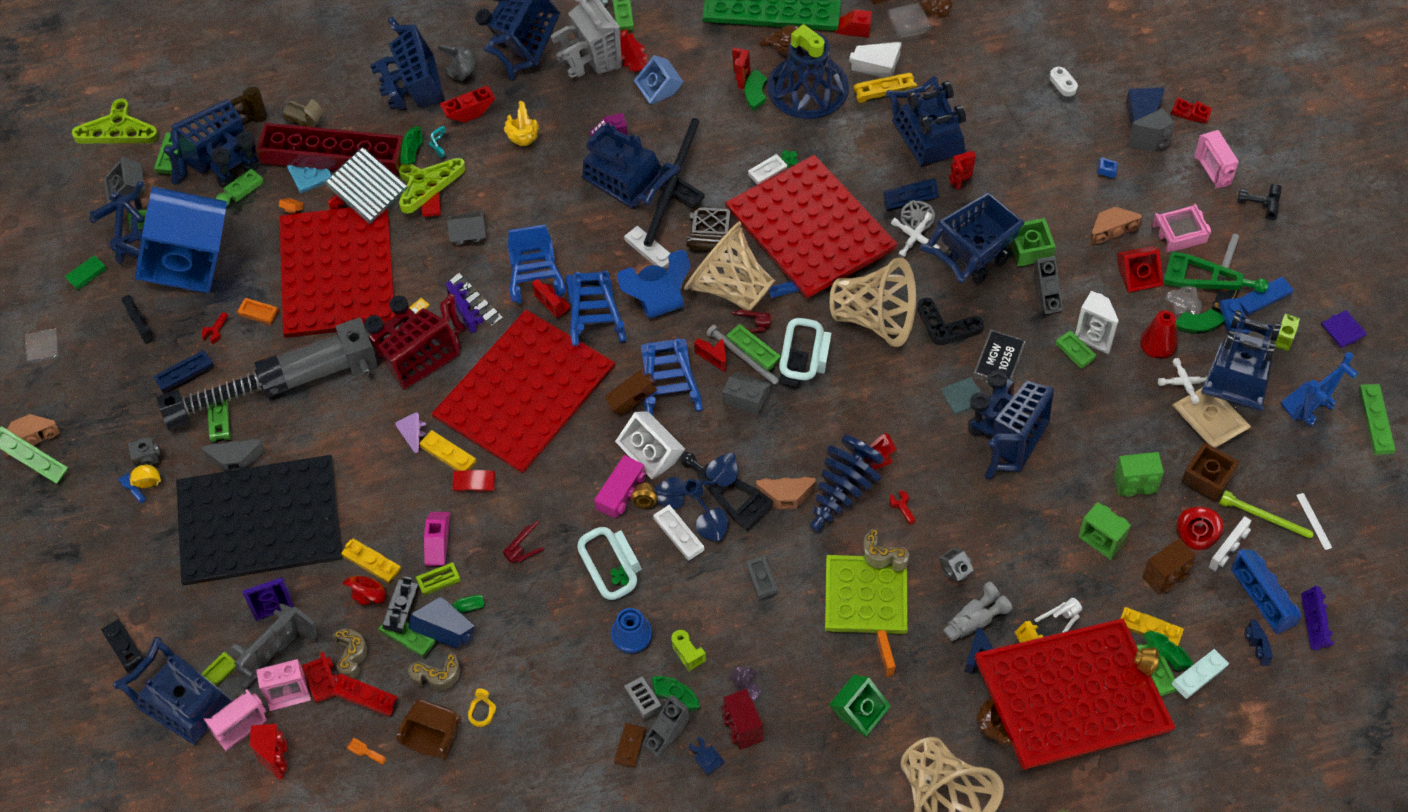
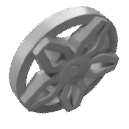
M912 200L902 208L900 218L903 225H907L915 230L919 223H922L925 219L926 213H931L933 218L927 222L923 230L925 231L933 225L935 213L930 204ZM905 219H906V220H911V225H909V224L905 221Z

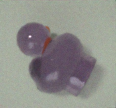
M737 666L730 676V680L734 682L735 688L738 691L747 688L751 698H757L760 695V688L755 684H751L754 677H757L756 671L751 667L742 668Z

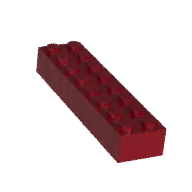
M265 123L256 151L262 164L290 165L340 171L339 169L342 167L346 172H350L344 166L347 164L356 173H360L348 162L351 160L366 174H370L352 158L355 156L373 173L380 175L356 154L359 152L384 175L389 176L361 151L363 148L394 176L398 177L399 167L402 165L400 164V153L403 136Z

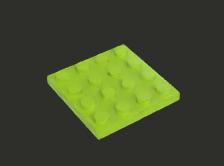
M826 555L825 631L877 633V631L885 630L886 633L907 634V567L902 571L892 570V564L884 568L872 567L864 560V556Z

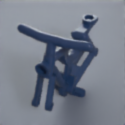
M138 181L133 188V192L128 195L122 196L117 191H114L109 198L112 202L90 212V222L96 223L97 220L116 211L114 238L110 241V248L115 251V261L118 264L123 263L125 254L136 259L139 256L140 249L129 244L137 240L141 241L142 238L138 222L142 223L144 217L137 211L142 210L140 192L144 186L142 181ZM130 201H134L135 208L130 204ZM125 208L132 215L130 224L132 233L122 237L123 212Z

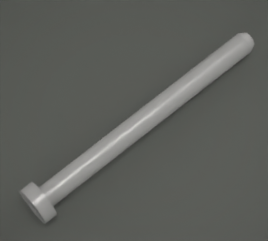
M714 324L708 329L706 334L710 338L715 337L718 341L723 338L724 345L772 384H778L779 379L753 361L731 343L727 337L718 331L719 327Z

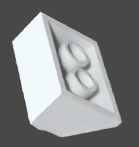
M1090 292L1081 307L1075 333L1084 344L1108 355L1118 324V318L1109 298L1100 293Z
M648 411L635 412L615 441L630 458L645 465V473L651 479L657 478L673 466L685 450Z

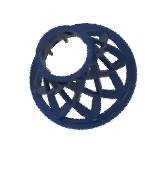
M820 33L817 34L825 42L822 56L812 57L801 46L797 48L792 46L790 41L788 57L777 65L769 76L767 87L772 103L780 111L792 117L816 119L827 116L838 110L848 96V78L843 69L831 60L829 42ZM824 69L827 72V82L822 78ZM797 70L800 79L793 86V74ZM811 72L816 77L812 90L806 80ZM831 74L834 75L837 86L832 84ZM789 76V87L782 90L784 79ZM779 78L775 90V79ZM803 83L806 94L799 102L797 89ZM819 83L825 88L823 100L816 93ZM832 89L835 92H837L839 96L836 98L835 101L829 104ZM791 92L794 107L787 105L780 98ZM811 96L821 107L816 110H802Z

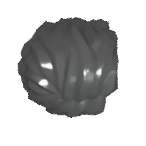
M459 45L456 47L438 46V50L452 57L450 66L444 67V70L453 80L462 81L476 70L477 58L472 50Z

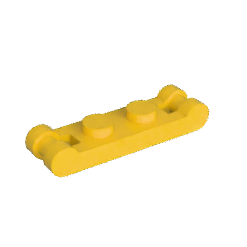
M905 73L857 83L853 86V90L857 94L858 102L864 103L869 99L886 96L887 90L906 91L918 86L914 82L913 74Z

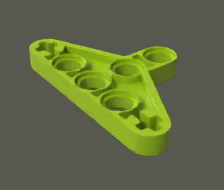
M117 99L113 102L110 115L79 125L72 130V136L77 143H153L159 138L157 129L154 126L129 116L130 107L125 99ZM125 105L123 109H117L118 106ZM116 119H122L120 123H114ZM102 132L101 136L94 137L95 133ZM114 132H119L118 136H111ZM132 132H136V133H137V134H136L135 136H133V137H129V136H128V135H129L130 133H132Z
M454 158L424 169H420L412 164L401 165L399 167L400 178L406 181L407 185L399 200L400 210L403 213L414 212L433 195L440 192L462 175L466 170L464 160Z

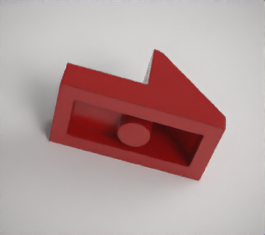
M698 338L694 342L695 354L725 372L726 355L724 339L722 338L713 347L709 342H704Z
M884 433L870 445V447L884 457L883 462L876 465L863 459V462L874 470L893 463L890 455L897 450L890 435Z

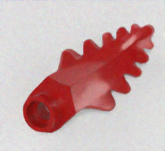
M627 29L620 30L623 66L627 67L630 65L629 71L639 72L649 62L645 60L648 56L642 53L645 51V47L635 40L633 33H628Z

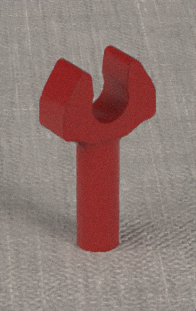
M222 312L212 327H204L202 329L201 336L203 341L211 334V344L221 339L219 329L229 317L228 314Z
M899 490L898 495L901 498L899 501L890 494V507L892 509L899 508L909 525L915 523L916 519L906 505L909 501L908 494Z

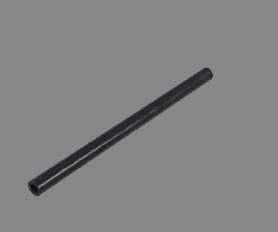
M692 118L674 165L680 166V171L668 179L643 244L647 247H651L696 134L700 123L697 118Z

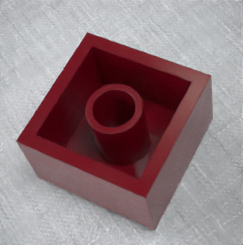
M747 688L723 697V706H721L723 714L721 716L724 725H729L731 731L729 735L732 743L737 744L739 750L762 742L763 724Z

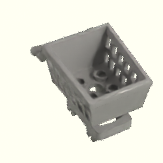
M574 0L578 1L579 5L568 13L572 26H566L551 35L552 42H560L562 50L556 54L557 60L559 62L567 61L571 67L568 70L571 78L575 76L579 78L584 75L583 66L587 62H589L597 74L620 69L622 67L619 25L600 0ZM574 32L576 39L569 41L568 34Z

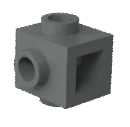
M151 437L141 438L138 441L128 443L131 460L135 468L140 465L159 463L158 455L161 454L158 443L154 444Z
M953 547L938 558L943 567L942 572L948 579L962 581L968 577L969 573L974 571L970 564L971 559L964 550Z

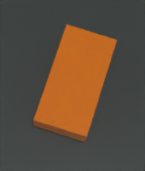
M245 298L237 314L244 318L272 325L279 313V308Z
M877 631L876 640L886 676H893L895 673V663L886 631Z

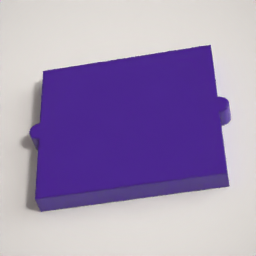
M1347 310L1337 315H1332L1331 318L1321 322V326L1340 348L1351 343L1355 344L1357 340L1367 335Z

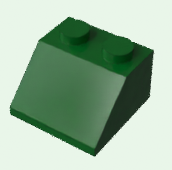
M853 675L829 704L843 722L867 737L891 707L871 679L860 675Z

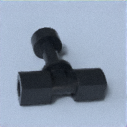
M1271 184L1269 194L1266 193L1265 197L1249 194L1247 189L1240 188L1237 202L1245 204L1247 200L1262 203L1263 208L1266 207L1265 218L1276 220L1279 210L1277 202H1279L1282 186Z

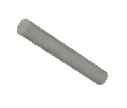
M1232 234L1222 263L1223 267L1229 268L1239 239L1238 234ZM1218 274L1219 280L1225 279V276Z

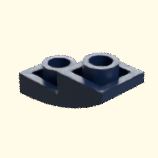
M1251 619L1248 627H1245V639H1248L1249 647H1256V658H1259L1260 666H1269L1273 658L1270 643L1260 624L1255 619Z

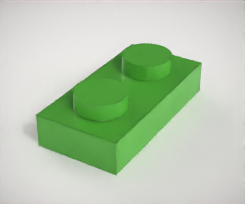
M1071 330L1056 340V345L1081 369L1096 359V354Z

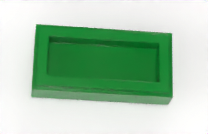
M94 255L67 274L65 278L76 290H79L107 268Z

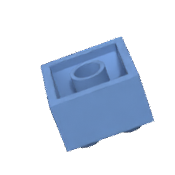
M656 55L650 59L634 79V82L650 104L674 95L684 83L669 60Z

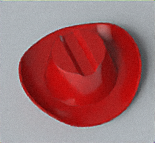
M1192 507L1184 510L1179 515L1176 527L1180 539L1187 547L1194 550H1205L1212 547L1220 539L1224 530V523L1221 516L1212 509Z
M350 576L342 583L352 588L351 599L357 600L359 604L369 605L372 601L383 603L386 600L385 587L373 578Z

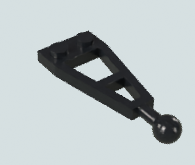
M685 452L681 456L682 465L695 469L698 472L697 478L699 480L710 481L706 477V469L709 464L703 467L696 461L693 453ZM736 479L734 483L726 487L704 485L729 516L746 530L773 506V500L767 495L739 479ZM731 485L752 495L737 511L722 496V493Z

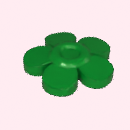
M788 150L782 151L780 158L787 164V169L791 165L798 164L795 151H792L790 154Z
M622 565L619 566V571L616 568L611 570L610 574L613 577L611 581L614 585H619L620 581L622 586H626L629 583V578Z

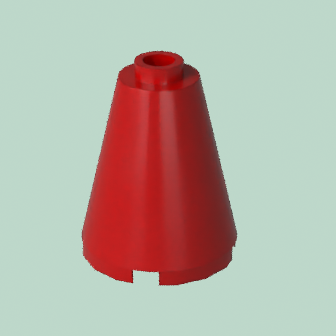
M1167 310L1160 311L1141 334L1140 346L1146 355L1155 359L1156 357L1166 359L1176 352L1178 336L1176 317L1172 312Z

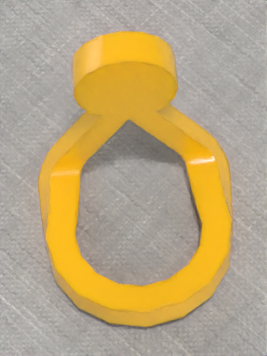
M476 689V698L471 702L468 711L469 722L476 727L488 725L493 719L496 710L495 704L488 699L489 692L485 689ZM480 700H483L490 706L489 715L484 721H476L472 717L474 707Z

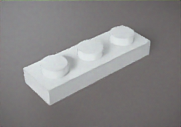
M636 226L624 236V240L653 265H658L665 269L669 267L668 255L670 253L655 240L651 247L645 246L643 242L647 233L640 227Z
M670 505L653 515L657 524L688 561L704 551L702 543Z
M1244 516L1213 556L1209 568L1216 572L1219 566H1225L1230 558L1228 557L1229 553H1235L1240 546L1239 540L1241 538L1245 539L1250 533V519Z

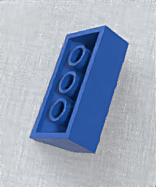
M1239 550L1230 570L1275 634L1278 635L1296 626L1301 618L1300 610L1296 605H1293L1286 590L1282 589L1278 584L1276 576L1268 570L1264 559L1258 556L1254 550Z

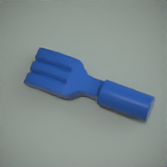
M128 472L118 478L123 487L131 490V493L140 503L146 500V497L137 487L131 486L130 474Z

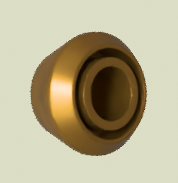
M648 483L637 485L631 494V501L640 508L652 507L658 500L654 487Z
M1155 647L1142 648L1140 652L1137 651L1134 658L1137 668L1146 675L1154 674L1159 660V651Z

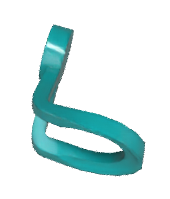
M445 126L437 128L430 136L429 147L435 150L439 158H443L445 152L438 146L436 141L441 139L446 133L447 129ZM442 131V133L434 139V136Z

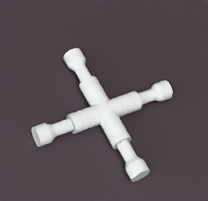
M926 213L925 219L922 223H919L915 230L901 224L896 218L892 220L891 224L893 226H898L910 236L903 250H900L898 253L899 257L904 258L906 252L913 246L916 240L922 244L929 242V239L921 235V233L925 229L927 222L933 218L931 213ZM937 244L933 246L937 249H940V246Z
M1175 358L1173 364L1177 367L1180 377L1171 379L1159 378L1158 385H1184L1187 393L1191 396V402L1197 404L1199 398L1195 395L1192 384L1205 382L1206 378H1200L1199 376L1188 377L1185 369L1181 366L1180 359Z

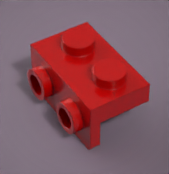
M324 652L320 653L321 658L302 665L315 703L335 696L331 693L337 680V674L332 675L331 669L334 667L331 658H326Z

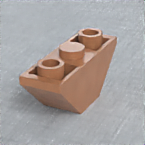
M1118 207L1100 212L1091 233L1090 245L1100 244L1110 238H1117L1124 233L1140 228L1141 214Z
M31 414L12 421L7 429L33 446L61 434L54 420ZM2 451L6 457L9 456V454Z
M810 477L775 480L765 478L756 480V488L773 500V507L777 510L797 509L815 491L816 480Z

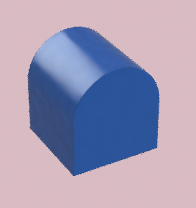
M152 186L135 279L209 293L220 247L227 201Z

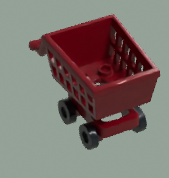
M448 294L447 298L440 303L442 318L425 308H422L415 314L409 308L406 297L399 295L390 300V309L396 315L384 324L381 317L373 315L364 322L366 331L371 334L369 340L375 353L384 358L388 370L403 390L461 355L458 333L465 331L466 326L458 319L455 310L454 294ZM450 319L455 327L453 330H451L449 325ZM436 340L440 344L435 346L431 341ZM428 345L432 350L427 352L423 347ZM445 347L451 352L446 355L441 349ZM419 350L424 354L422 357L416 354ZM438 353L442 358L436 360L432 355ZM411 356L416 359L413 363L409 360ZM428 358L433 362L429 366L424 362ZM406 362L408 366L404 368L401 364ZM419 364L424 367L421 371L416 368ZM413 369L416 374L410 376L408 372ZM405 375L407 380L403 381L402 376Z

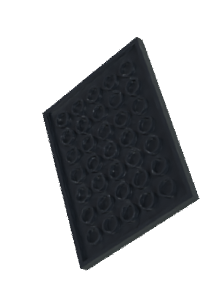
M332 455L176 479L180 569L183 586L342 560Z

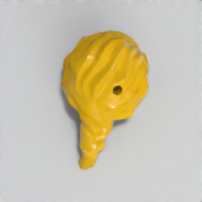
M519 101L518 118L514 120L511 114L508 115L505 121L504 132L513 143L522 147L528 146L535 141L538 136L539 125L535 119H529L525 103Z

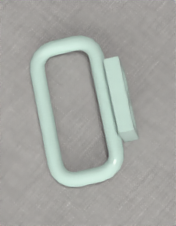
M804 318L792 319L786 328L779 364L781 373L788 378L798 380L812 379L816 372L824 374L831 333L824 332L822 325L817 321ZM797 325L816 329L810 370L807 373L791 371L787 368L794 327Z
M598 527L584 534L579 539L577 545L578 552L600 594L604 598L616 600L630 593L637 585L635 573L642 570L621 530L614 534L609 528ZM599 535L607 537L629 578V583L614 592L607 590L585 548V544Z

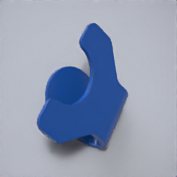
M678 250L668 255V270L658 265H650L643 268L638 276L633 268H627L617 273L620 289L641 301L644 313L648 319L684 307L680 288L690 269V262L684 250Z

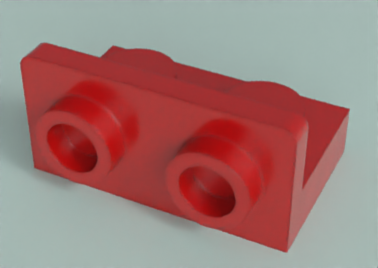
M733 48L732 57L734 73H736L735 80L738 82V88L745 89L746 80L751 74L750 52L744 49Z
M974 151L953 156V161L950 165L949 181L956 190H960L962 180H967L973 176L976 160Z
M539 279L532 282L534 296L556 318L570 310V305L562 297L555 295V290L549 284H543Z

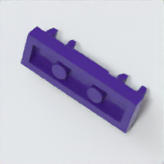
M451 281L445 283L447 294H454L455 308L469 332H476L475 324H482L484 320L483 316L476 318V316L480 315L478 309L472 310L471 313L469 312L470 305L466 299L463 300L468 295L467 289L459 291L464 288L462 282L457 283L455 287Z
M1314 586L1301 593L1310 646L1312 650L1317 651L1322 647L1328 648L1334 645V642L1330 639L1333 633L1328 628L1326 607L1328 606L1323 601L1326 595L1322 593L1321 587Z

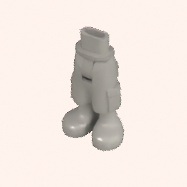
M989 581L983 586L984 596L981 600L973 599L962 608V611L948 622V626L943 629V633L951 642L958 638L963 639L965 636L977 631V628L982 629L993 621L992 617L998 614H1007L1013 610L1010 601L1004 595L1000 597L996 586ZM995 603L990 609H986L987 606Z

